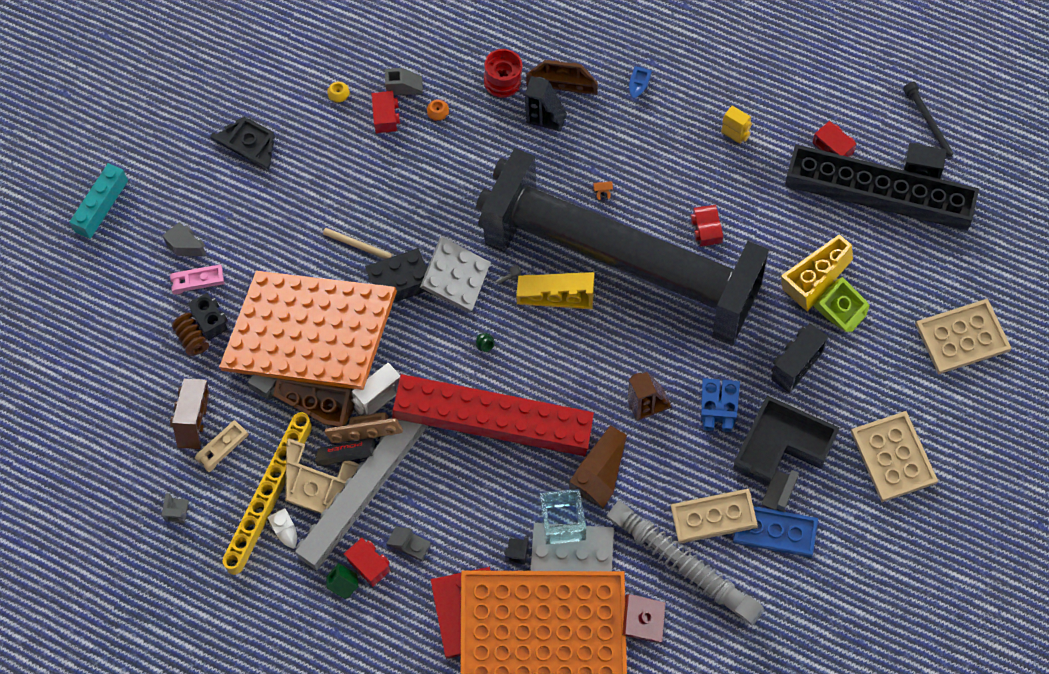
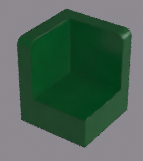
M338 563L326 576L327 589L347 599L359 587L358 575Z

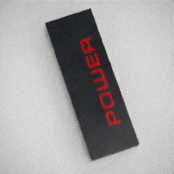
M373 438L318 448L315 462L317 466L373 456L375 441Z

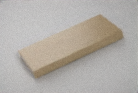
M749 489L671 504L679 544L758 528Z

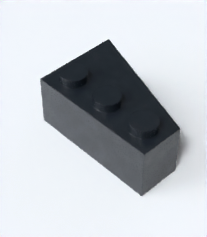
M531 76L525 92L526 123L561 132L567 115L549 80Z

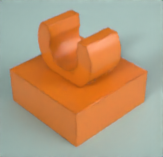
M612 181L593 183V190L597 191L596 197L598 200H600L602 192H606L607 199H610L611 193L609 190L613 189Z

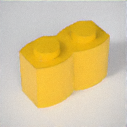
M731 106L723 117L721 133L741 144L743 141H747L751 134L749 131L752 126L751 116Z

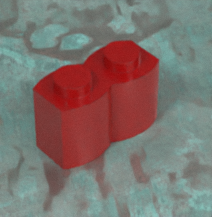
M716 205L694 208L690 218L691 224L696 227V230H694L695 241H699L700 247L723 243V232Z

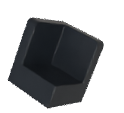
M525 536L524 540L509 539L508 548L505 551V562L525 565L529 546L528 536Z

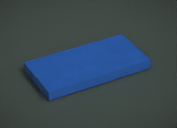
M753 506L758 528L735 532L733 535V544L812 558L818 518Z

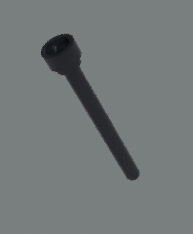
M913 81L903 87L906 96L914 100L942 149H947L946 156L952 157V149L919 96L917 83Z

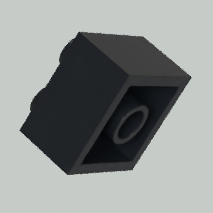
M909 143L902 170L940 179L944 169L947 149H942L938 146H925L920 143Z

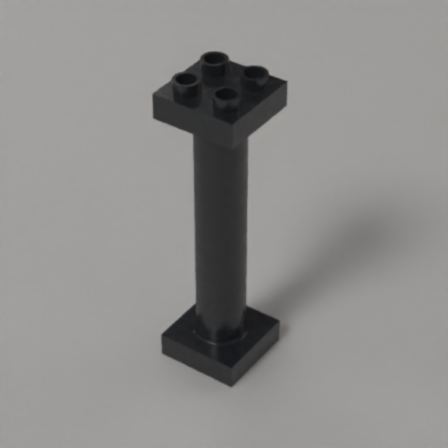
M514 148L508 160L503 158L498 160L493 172V179L497 181L492 190L486 188L482 190L476 204V209L482 212L478 221V227L484 231L486 245L506 252L517 229L526 231L716 309L712 338L734 346L763 284L769 249L747 241L735 268L732 269L537 190L535 156Z

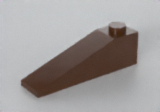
M277 378L273 396L326 425L338 427L345 426L353 413L355 405L352 401L353 390L350 388Z
M610 425L569 481V490L604 509L614 493L627 434Z

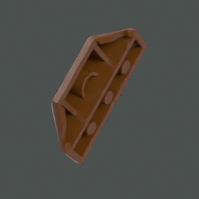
M544 60L526 73V86H528L530 78L533 76L549 80L554 90L592 95L598 94V82L582 64Z

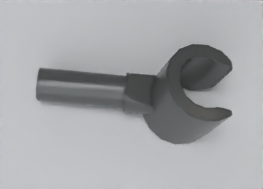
M519 266L510 267V274L497 279V284L508 279L518 280V276H521Z

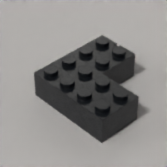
M767 395L734 461L733 470L747 477L752 474L754 480L769 486L785 453L822 469L840 427Z

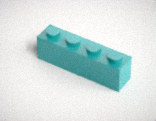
M107 163L69 221L75 233L89 239L92 238L128 182L123 169Z

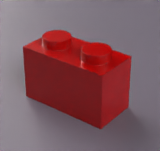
M393 91L371 93L375 132L397 131V124H400L399 113H396L395 110L399 108L398 98H394Z
M828 121L814 134L812 142L822 151L850 157L855 152L857 144L851 136H847L837 124H833L831 121Z
M360 538L344 553V556L355 570L374 587L390 572L388 565L390 562L383 554L379 556L375 552L376 547L371 541L368 540L366 542L363 538Z

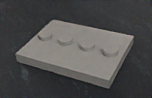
M534 523L531 571H612L614 528Z

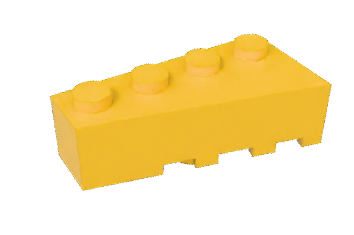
M841 235L836 236L781 275L783 291L808 312L853 260L852 245Z
M594 272L518 276L516 298L519 305L593 309Z

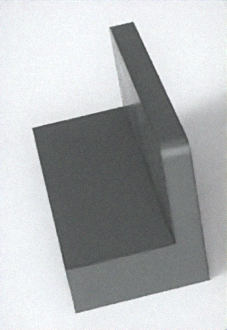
M777 470L768 486L762 506L785 512L799 472L791 470L790 475Z

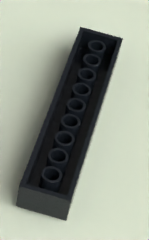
M797 144L794 147L785 182V187L966 231L969 230L972 223L980 189Z

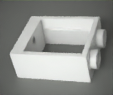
M389 363L367 379L364 390L354 389L352 391L354 408L359 415L374 414L396 396L400 375Z

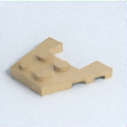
M288 438L286 442L285 501L322 514L333 503L335 495L343 490L346 481L354 476L360 464L344 461L341 464L337 477L299 464L305 444Z

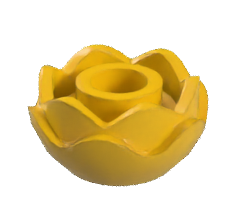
M337 81L328 87L327 94L331 101L338 103L348 98L350 90L345 83Z

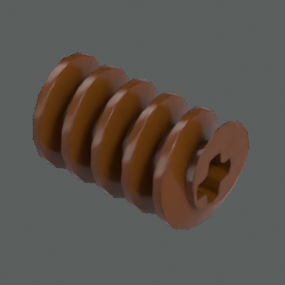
M185 313L174 320L172 329L175 331L176 336L179 337L178 339L182 343L186 354L196 356L205 352L209 348V343L202 336L203 333L199 330V326L196 325V320L192 318V313Z

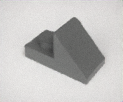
M395 527L386 545L422 562L431 546V542L413 534L410 528Z

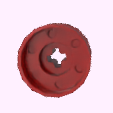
M508 49L492 51L484 62V86L490 94L496 97L503 98L514 95L521 86L522 60L518 54Z

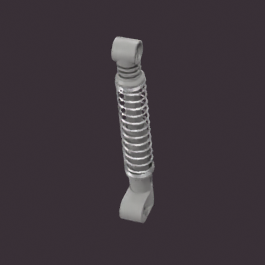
M618 500L606 515L607 518L620 528L624 527L625 531L628 530L629 534L632 533L634 541L642 545L644 542L649 544L646 550L653 547L655 550L652 555L657 551L661 553L659 560L665 556L667 558L665 564L669 561L674 563L671 569L677 565L679 567L678 574L681 572L685 575L684 579L689 578L691 580L690 584L693 582L697 584V588L701 587L704 589L703 593L708 592L710 598L712 596L715 598L714 602L719 605L724 604L751 626L762 615L764 607L749 595L745 596L729 579L724 580L722 579V574L717 575L716 570H710V565L705 566L703 560H697V555H691L690 550L683 553L684 546L677 548L678 541L671 543L672 536L665 538L666 534L664 531L659 533V527L654 528L653 522L642 520L623 502Z

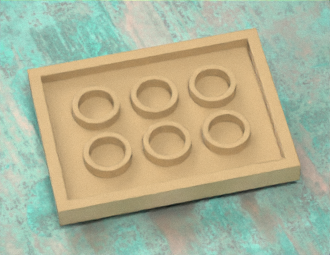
M988 299L916 321L915 324L938 375L1010 352L1012 349Z
M907 411L851 429L853 439L881 502L938 483V479Z

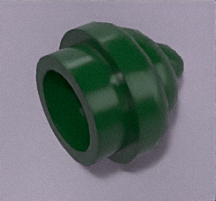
M488 333L479 334L475 345L478 350L489 352L495 345L494 338Z

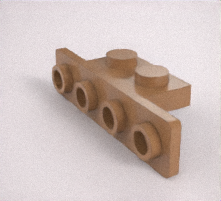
M384 412L351 417L349 425L325 429V434L331 443H340L403 433V428L397 419H388V415Z

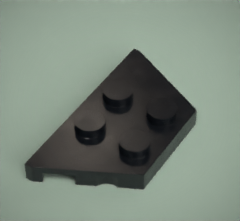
M244 116L235 123L225 126V130L210 135L211 140L266 170L270 169L275 139L273 131Z

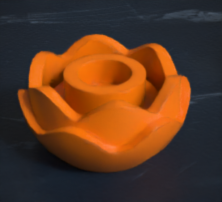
M440 99L431 101L427 106L429 118L435 121L445 119L449 114L448 104Z

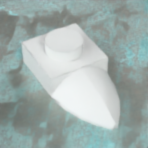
M284 508L267 517L279 540L290 548H296L297 532L286 509Z

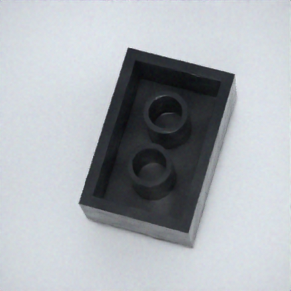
M419 248L365 266L370 284L396 288L397 292L393 303L427 292L420 288L427 268Z
M811 323L806 328L802 327L798 331L796 340L794 342L790 341L785 347L786 352L782 356L779 354L773 362L774 367L771 370V380L788 393L795 388L825 351L829 336Z

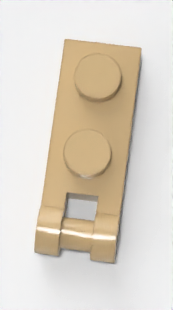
M234 420L199 451L195 459L199 463L202 462L204 468L210 472L249 434ZM210 453L214 455L211 459L207 457Z

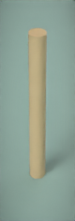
M324 229L323 235L383 259L393 257L391 253L331 229Z

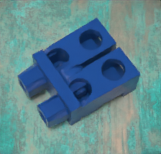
M702 379L700 421H703V430H714V423L718 422L722 423L723 432H732L737 420L740 381L722 380L721 400H719L720 379Z

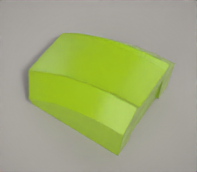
M841 277L829 286L813 306L845 332H853L867 316L870 305Z

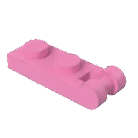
M221 264L176 272L170 275V280L173 282V294H181L184 291L225 284Z

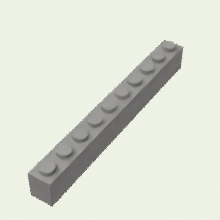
M397 419L403 428V433L381 436L380 443L377 447H374L373 456L360 463L356 470L357 473L353 478L350 477L346 481L343 491L335 495L330 508H326L322 512L319 522L311 526L306 539L298 543L295 552L300 560L316 571L320 568L428 425Z

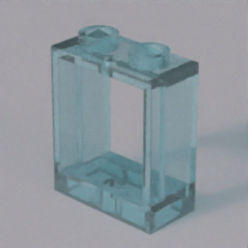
M580 489L540 493V509L546 544L586 540V524ZM575 505L578 523L549 526L547 508Z

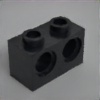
M205 293L187 303L207 340L228 330L226 325L228 319L224 312L219 313L217 308L220 306L215 297L210 298L209 294ZM208 306V309L201 310L203 307ZM218 321L216 324L210 325L211 322Z

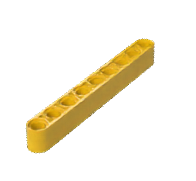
M300 412L293 416L223 556V565L228 573L232 575L239 574L243 570L268 520L267 517L270 516L286 483V461H282L281 458L286 456V442L288 438H296L298 442L305 444L312 430L311 421L305 413ZM300 422H306L304 426H298ZM275 473H281L278 478L272 477ZM273 490L270 495H264L265 491ZM264 507L262 512L255 513L257 508ZM249 525H255L253 530H246ZM246 542V546L244 548H238V545L240 543ZM232 560H238L235 566H229Z

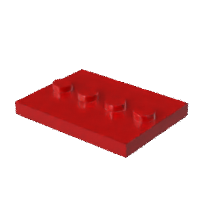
M486 567V568H481V569L472 570V571H491V570H490V567ZM461 573L430 579L446 659L461 656Z

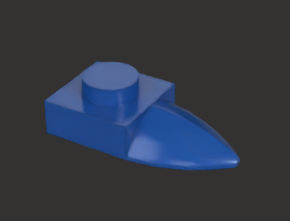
M634 67L629 82V91L633 99L647 89L652 70Z

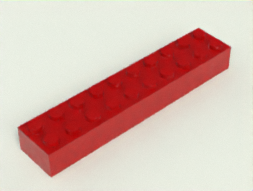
M404 374L400 375L392 414L393 419L585 456L588 450L594 412Z

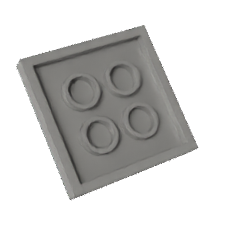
M441 237L420 288L470 313L473 310L491 262Z

